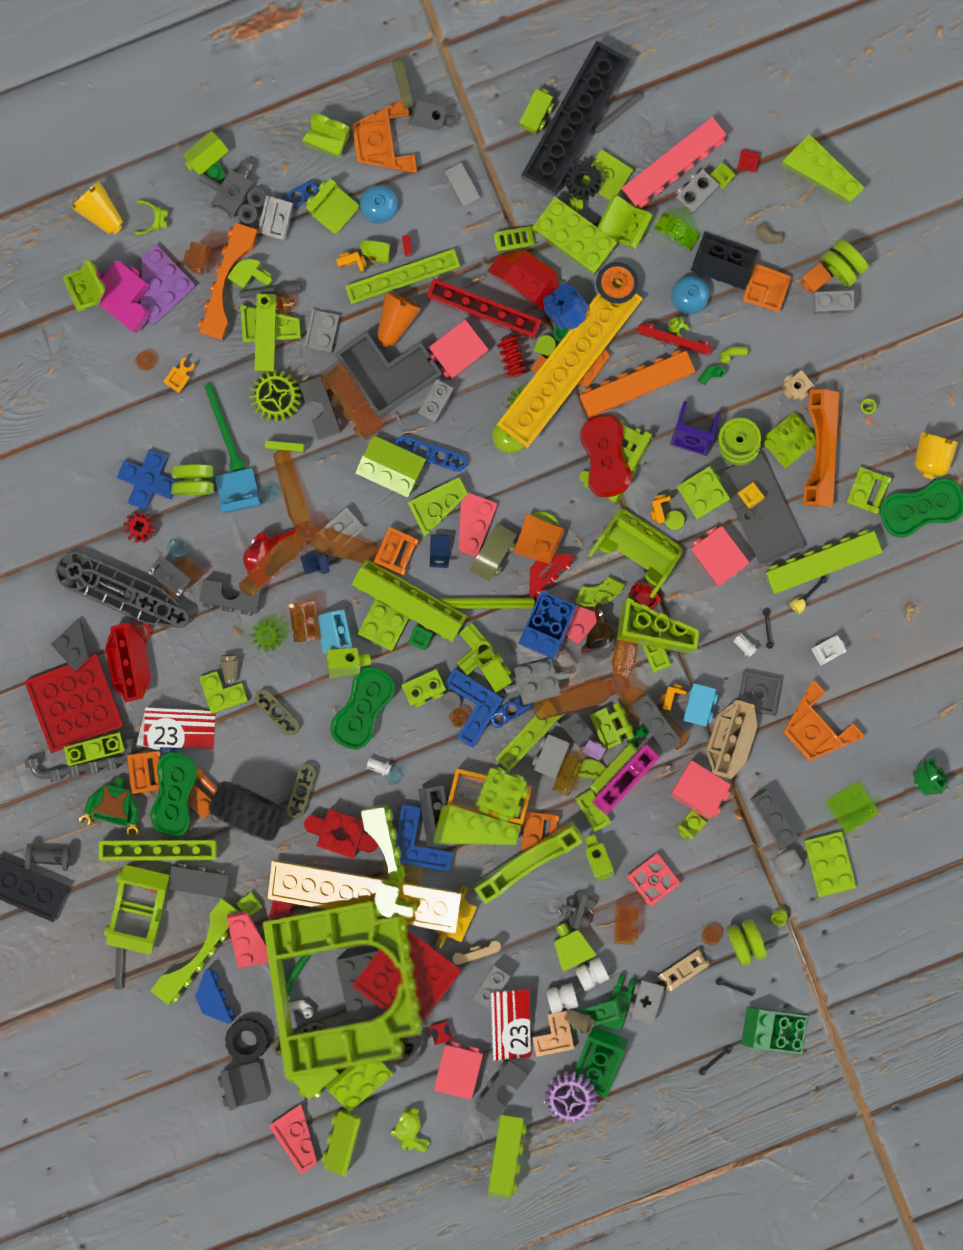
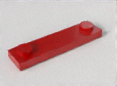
M643 322V325L639 324L636 331L639 335L706 356H710L713 348L706 341L698 340V342L685 339L654 329V325Z

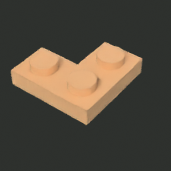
M567 1010L548 1014L550 1034L532 1037L536 1057L574 1049L570 1025L564 1019Z

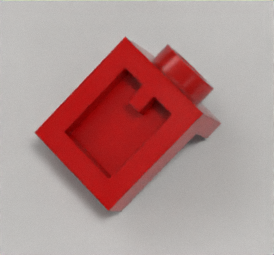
M643 581L635 583L628 593L638 604H643L651 610L662 600L657 593L651 598L650 594L653 589Z

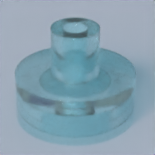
M172 539L169 541L167 551L171 554L170 557L172 559H178V557L185 556L188 546L182 540Z

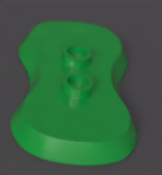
M941 478L931 482L927 487L918 492L891 494L881 504L880 514L883 525L895 537H908L930 523L954 522L963 514V492L952 479Z
M366 667L360 670L359 674H356L347 704L334 716L331 722V735L337 743L352 750L361 749L369 743L373 735L374 723L378 713L390 702L395 692L394 680L388 673L376 667Z
M169 752L164 754L158 762L159 792L152 806L150 817L153 827L159 833L169 837H179L189 827L188 797L195 784L197 771L194 762L188 756L177 752Z

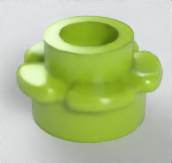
M572 195L568 200V206L575 212L582 211L583 200H580L579 196L574 198Z

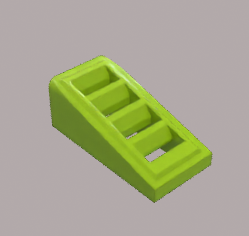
M531 226L493 233L497 253L535 246ZM523 232L527 233L528 242L526 243L524 242ZM519 233L520 244H517L515 234ZM509 235L512 236L513 245H509ZM500 237H504L506 246H502Z

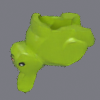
M416 1107L410 1110L404 1109L390 1135L402 1141L400 1144L401 1149L412 1150L416 1148L420 1152L425 1153L430 1144L429 1141L417 1138L416 1136L421 1128L418 1116L419 1109Z

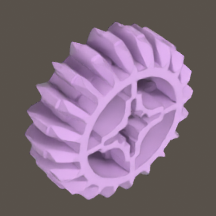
M565 1072L564 1078L558 1074L557 1080L552 1078L551 1084H548L546 1087L548 1091L544 1094L547 1097L544 1102L549 1105L547 1110L553 1111L551 1116L555 1117L558 1115L559 1122L562 1121V1118L566 1119V1124L569 1123L570 1119H572L573 1124H576L577 1118L582 1122L584 1121V1116L590 1117L589 1111H594L595 1107L593 1105L597 1102L594 1098L597 1093L592 1091L594 1085H588L589 1078L583 1081L582 1074L579 1075V1078L575 1077L576 1072H573L572 1076ZM569 1085L566 1091L556 1092L560 1087ZM575 1086L579 1087L584 1092L585 1096H583V1094L578 1093L576 1091ZM572 1091L573 1100L571 1101V1104L569 1105V1101H570V1100H568V1096L570 1095V1092ZM556 1100H558V1102L563 1103L566 1107V1110L561 1108ZM585 1104L582 1108L572 1111L573 1106Z

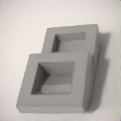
M461 162L444 170L463 207L480 198Z

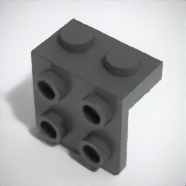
M258 1062L222 1070L220 1072L221 1076H218L220 1088L223 1087L225 1095H222L224 1106H228L229 1111L237 1109L239 1106L264 1101L268 1097L261 1066Z

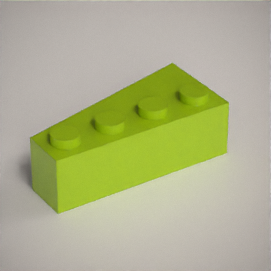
M810 134L780 165L794 172L799 177L808 180L816 187L827 191V193L847 205L864 189Z
M628 597L622 602L617 640L692 654L697 650L699 630L677 620H672L667 615L657 613Z
M443 805L433 843L516 845L521 826L451 805Z
M500 1115L487 1197L510 1200L512 1193H516L517 1182H514V1176L519 1174L520 1163L517 1162L518 1155H522L523 1143H520L521 1135L525 1136L527 1125L523 1124V1118Z

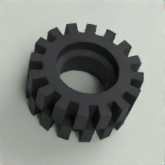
M581 162V165L576 163L575 167H570V171H567L566 187L568 192L573 194L574 198L579 196L580 200H582V197H585V200H587L589 196L594 197L595 193L599 192L601 176L599 170H596V166L591 167V163L588 162L585 165V162ZM587 175L591 182L588 186L581 187L576 183L577 177Z

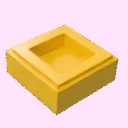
M754 482L738 492L739 497L748 509H751L765 499Z

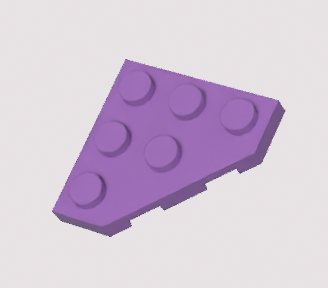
M157 244L142 256L141 278L150 287L142 296L140 305L147 308L149 312L148 320L155 326L196 285Z

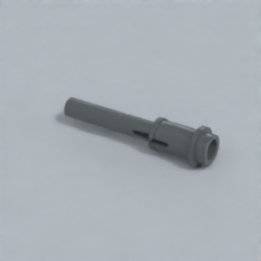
M294 280L292 283L277 284V287L239 291L240 299L257 297V294H278V296L295 294L297 296L298 293H301V284Z

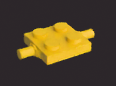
M461 885L458 892L461 893L457 931L449 932L433 929L439 934L435 946L443 948L446 938H452L459 942L463 941L477 909V906L468 903L464 899L469 889L468 887Z

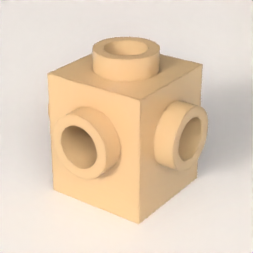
M801 370L796 375L791 373L784 379L785 384L782 386L784 388L782 392L789 400L792 398L793 401L796 399L801 401L809 395L808 390L814 384ZM794 385H798L799 389H795Z

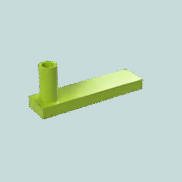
M257 294L255 372H274L276 294Z

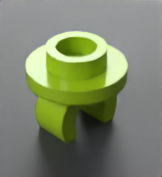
M674 317L668 323V331L676 336L682 337L679 333L682 327L687 331L689 330V327L684 324L682 317Z

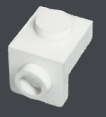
M838 635L811 649L820 666L846 652L844 643Z

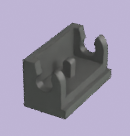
M161 555L148 572L177 596H180L192 581L191 578Z

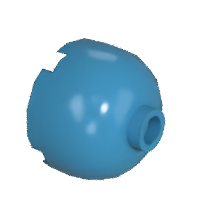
M374 185L367 188L362 194L360 210L369 222L374 224L385 223L396 215L398 201L395 193L390 188L383 185Z
M685 276L674 284L671 300L678 311L693 315L706 307L709 301V289L702 279L696 276Z

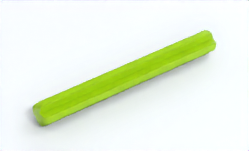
M534 598L439 599L454 609H533L535 606Z

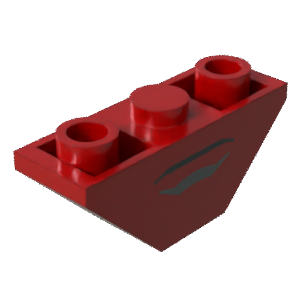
M554 554L550 564L536 561L530 567L529 596L531 598L534 596L538 598L541 590H546L544 586L548 582L552 585L560 577L558 573L562 569L566 571L574 564L571 561L574 559L573 555Z

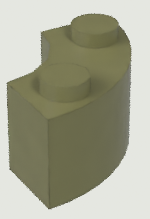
M497 523L472 564L470 571L487 581H490L493 575L497 577L502 569L500 563L506 553H511L516 545L513 541L517 534Z

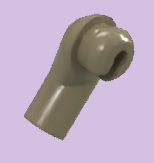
M763 223L757 225L756 234L764 243H782V233H771Z

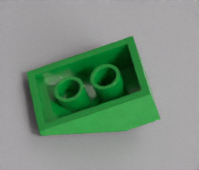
M594 1026L587 1037L575 1069V1077L579 1078V1075L582 1074L583 1081L589 1078L588 1085H594L592 1091L607 1097L628 1039Z

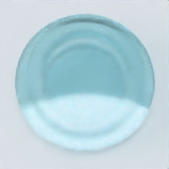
M266 484L260 488L259 498L266 504L273 503L278 498V491L273 485Z
M393 767L389 771L385 780L388 781L390 786L397 785L403 777L401 774L402 770Z

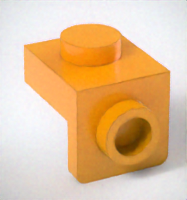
M346 252L340 254L339 258L336 259L339 269L357 263L360 272L364 273L363 268L367 267L364 257H359L358 252L353 254Z
M663 494L654 497L655 500L651 502L653 510H650L652 521H656L657 525L666 522L661 504L671 501V496L666 497Z
M673 684L672 687H667L666 694L662 693L659 702L663 710L670 711L675 693L687 694V691H683V686Z

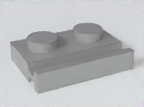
M267 195L258 233L286 240L294 202Z
M312 309L304 348L331 354L340 316Z
M345 507L317 533L337 553L364 529V526Z

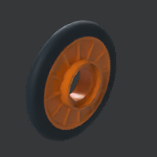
M614 262L600 270L596 279V286L599 294L608 302L615 304L625 303L636 294L638 290V277L630 266ZM613 279H621L623 285L620 288L614 287L612 284Z

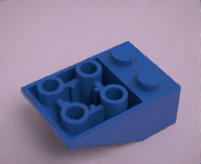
M541 590L518 644L556 661L577 605Z

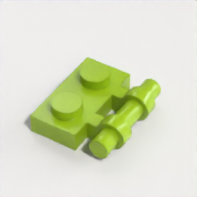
M620 702L613 704L616 712L612 714L609 707H606L589 715L606 750L623 743L621 735L624 733L628 740L635 737L632 731L634 728L632 724H629L625 715L627 712L625 708H622ZM617 717L619 718L620 723L623 727L619 730L614 721V719Z

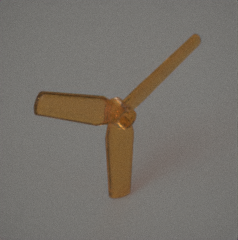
M287 451L275 452L273 456L287 513L296 530L293 535L280 540L238 584L239 588L245 594L253 596L300 555L303 547L308 544L325 554L359 563H364L366 559L373 562L379 549L378 546L331 529L315 528L313 524L309 523V510L291 455ZM301 531H305L308 537H303Z
M617 640L612 658L613 677L609 681H592L562 692L559 696L538 701L533 705L536 717L539 720L548 719L601 704L612 695H618L626 709L641 720L633 709L632 703L644 695L645 692L630 685L628 680L635 663L637 643ZM616 680H620L623 683L622 690H617L614 687ZM660 708L682 739V742L674 747L678 750L687 743L689 735Z

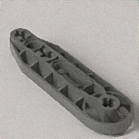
M78 552L67 553L57 562L55 569L56 578L60 585L70 591L148 625L185 628L190 623L191 617L189 612L163 589ZM72 555H75L76 562L72 561ZM91 560L98 562L95 570ZM89 561V563L86 566H82L83 563ZM101 564L116 570L113 578L98 572ZM78 566L79 574L72 576L71 569H75ZM119 572L134 578L130 586L116 580ZM94 574L98 575L94 585H90ZM102 577L114 583H117L123 587H126V592L125 590L117 588L109 583L106 584L104 582H101ZM136 580L151 586L148 594L133 588ZM100 584L106 586V589L117 592L124 597L123 599L99 589L98 586ZM84 588H86V591H85L84 594H82V593H80V592L77 591V590H83ZM91 588L105 594L102 602L87 596ZM154 588L161 590L168 596L165 602L151 596ZM108 596L122 602L120 610L105 604ZM148 597V602L155 605L153 612H151L152 607L145 606L143 608L142 599L146 600ZM171 599L179 608L169 604V600ZM126 604L140 610L137 618L123 612ZM162 605H166L168 608V613L165 616H161L158 613V609ZM143 612H146L158 619L156 623H150L140 618ZM172 612L177 615L183 613V617L186 618L185 621H181L179 624L178 619L171 616ZM161 619H162V620H164V621H166V622L171 623V625H168V624H159V623H160V621H161Z

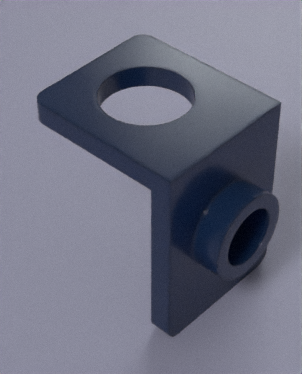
M431 534L429 567H449L450 535ZM435 561H443L444 563H435Z

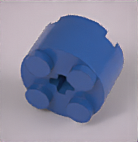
M566 283L560 285L558 289L543 299L545 313L560 330H563V328L571 330L578 327L586 319V311L588 310L589 312L588 303L576 288Z

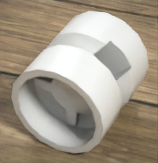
M599 957L589 961L588 966L583 964L575 968L585 991L595 987L596 982L601 984L609 980Z
M572 983L562 985L561 989L557 987L546 989L552 1014L563 1011V1008L569 1010L578 1007Z

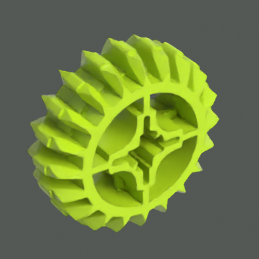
M274 370L273 376L266 372L268 378L264 379L260 375L259 378L262 382L254 381L258 388L251 387V391L256 393V395H250V399H256L251 405L252 407L258 405L259 407L255 409V412L259 413L262 410L263 412L260 417L264 418L267 414V421L269 422L272 416H274L275 422L279 421L278 416H281L282 420L286 421L285 414H288L290 418L293 417L290 410L292 409L297 412L298 409L294 405H301V402L296 400V398L302 397L301 393H296L301 388L300 386L294 387L297 383L296 379L290 382L292 377L290 374L284 378V371H281L280 376H277V370ZM274 381H281L290 388L279 390L276 388ZM269 384L270 391L268 395L260 399L263 387ZM273 387L277 394H281V397H279L278 400L279 405L274 398L271 399V396H273ZM292 394L289 405L283 409L282 400ZM274 403L278 411H269L262 404Z

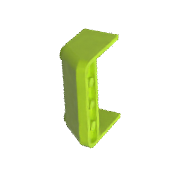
M619 509L588 555L592 557L597 548L603 553H613L617 549L648 570L645 577L651 585L656 586L650 594V597L653 598L677 563L683 550L677 543L631 512Z

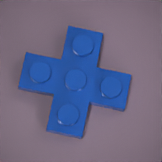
M149 449L142 467L125 460L123 461L117 478L134 485L128 504L147 510L153 493L172 499L171 484L178 481L161 475L167 456Z

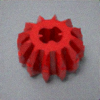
M134 511V518L129 515L127 516L130 523H123L124 526L129 527L124 530V533L128 534L131 532L128 539L131 540L135 536V543H139L140 537L142 542L146 543V535L150 539L153 538L149 531L156 532L155 528L150 527L156 524L154 520L149 521L152 517L150 514L144 518L145 512L141 511L140 517H138V513ZM138 522H140V524L142 525L144 524V527H142L141 532H139V530H135V527L138 526Z

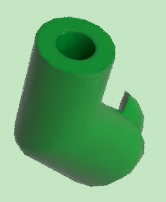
M721 365L707 366L697 381L705 386L710 378L723 377L726 374V370Z
M643 726L635 730V737L630 740L627 739V745L630 742L634 747H639L637 740L649 735L650 731L648 728Z

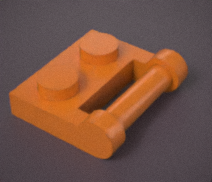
M388 527L373 562L401 576H405L406 566L415 546H418L419 540ZM406 541L408 545L399 566L394 565L403 542Z
M161 751L126 755L131 794L159 790L157 766L161 757ZM148 758H152L155 785H150Z
M198 768L196 770V780L198 779L215 794L217 786ZM194 784L189 793L188 805L205 819L210 814L208 806L212 799Z
M526 811L521 850H527L542 840L544 820H550L548 836L557 830V822L560 821V816Z

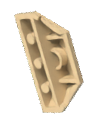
M735 700L733 704L718 714L706 750L713 774L731 779L746 764L757 730L755 706L753 704Z

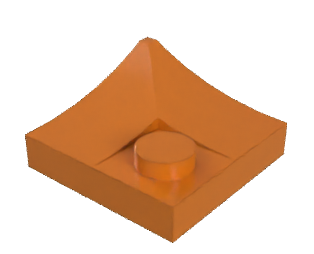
M755 264L743 301L779 313L792 277Z
M526 514L514 553L550 564L565 533L564 528Z

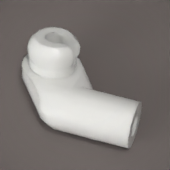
M305 1000L288 1002L289 1012L298 1010L305 1018L313 1016L314 1009Z

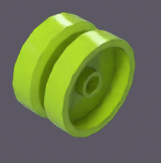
M840 238L833 245L834 252L828 250L820 259L839 282L850 288L857 281L855 274L862 276L869 269V266L853 246Z
M734 418L726 422L720 429L718 437L721 456L730 464L737 466L747 465L754 461L761 447V434L756 424L745 418Z
M185 464L171 467V477L183 480L171 484L172 495L214 494L213 483L201 481V479L213 477V466Z
M752 918L742 921L744 934L741 933L739 926L736 924L726 928L741 967L751 964L752 959L749 951L752 952L757 961L767 958L762 936Z

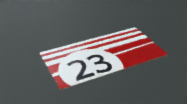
M145 708L143 746L213 749L215 713L211 714L210 711Z
M529 989L491 993L493 1060L531 1057Z

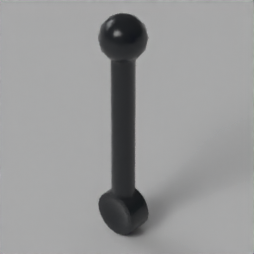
M764 609L762 614L765 616L766 647L772 649L774 644L771 642L770 610Z
M717 978L715 981L718 986L724 985L747 995H754V992L724 982L721 978Z
M725 1046L722 1053L707 1066L699 1069V1074L705 1075L706 1071L725 1054L731 1053V1047Z

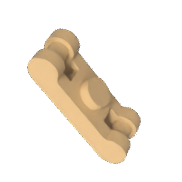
M493 940L489 946L481 948V945L469 948L470 952L465 954L456 952L452 958L453 962L459 965L500 951L501 943L498 940Z
M700 948L658 975L659 979L664 981L668 992L710 965L708 960H705L701 955L702 951ZM694 959L699 964L695 968L691 964V961ZM673 973L678 978L675 981H672L670 975Z

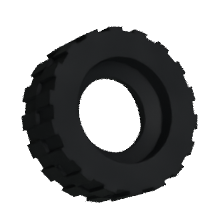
M247 1018L236 1021L226 1033L225 1046L228 1053L240 1062L247 1063L257 1060L264 1054L268 1046L267 1031L256 1020ZM243 1031H250L256 1036V1045L250 1050H243L237 1043L238 1035Z

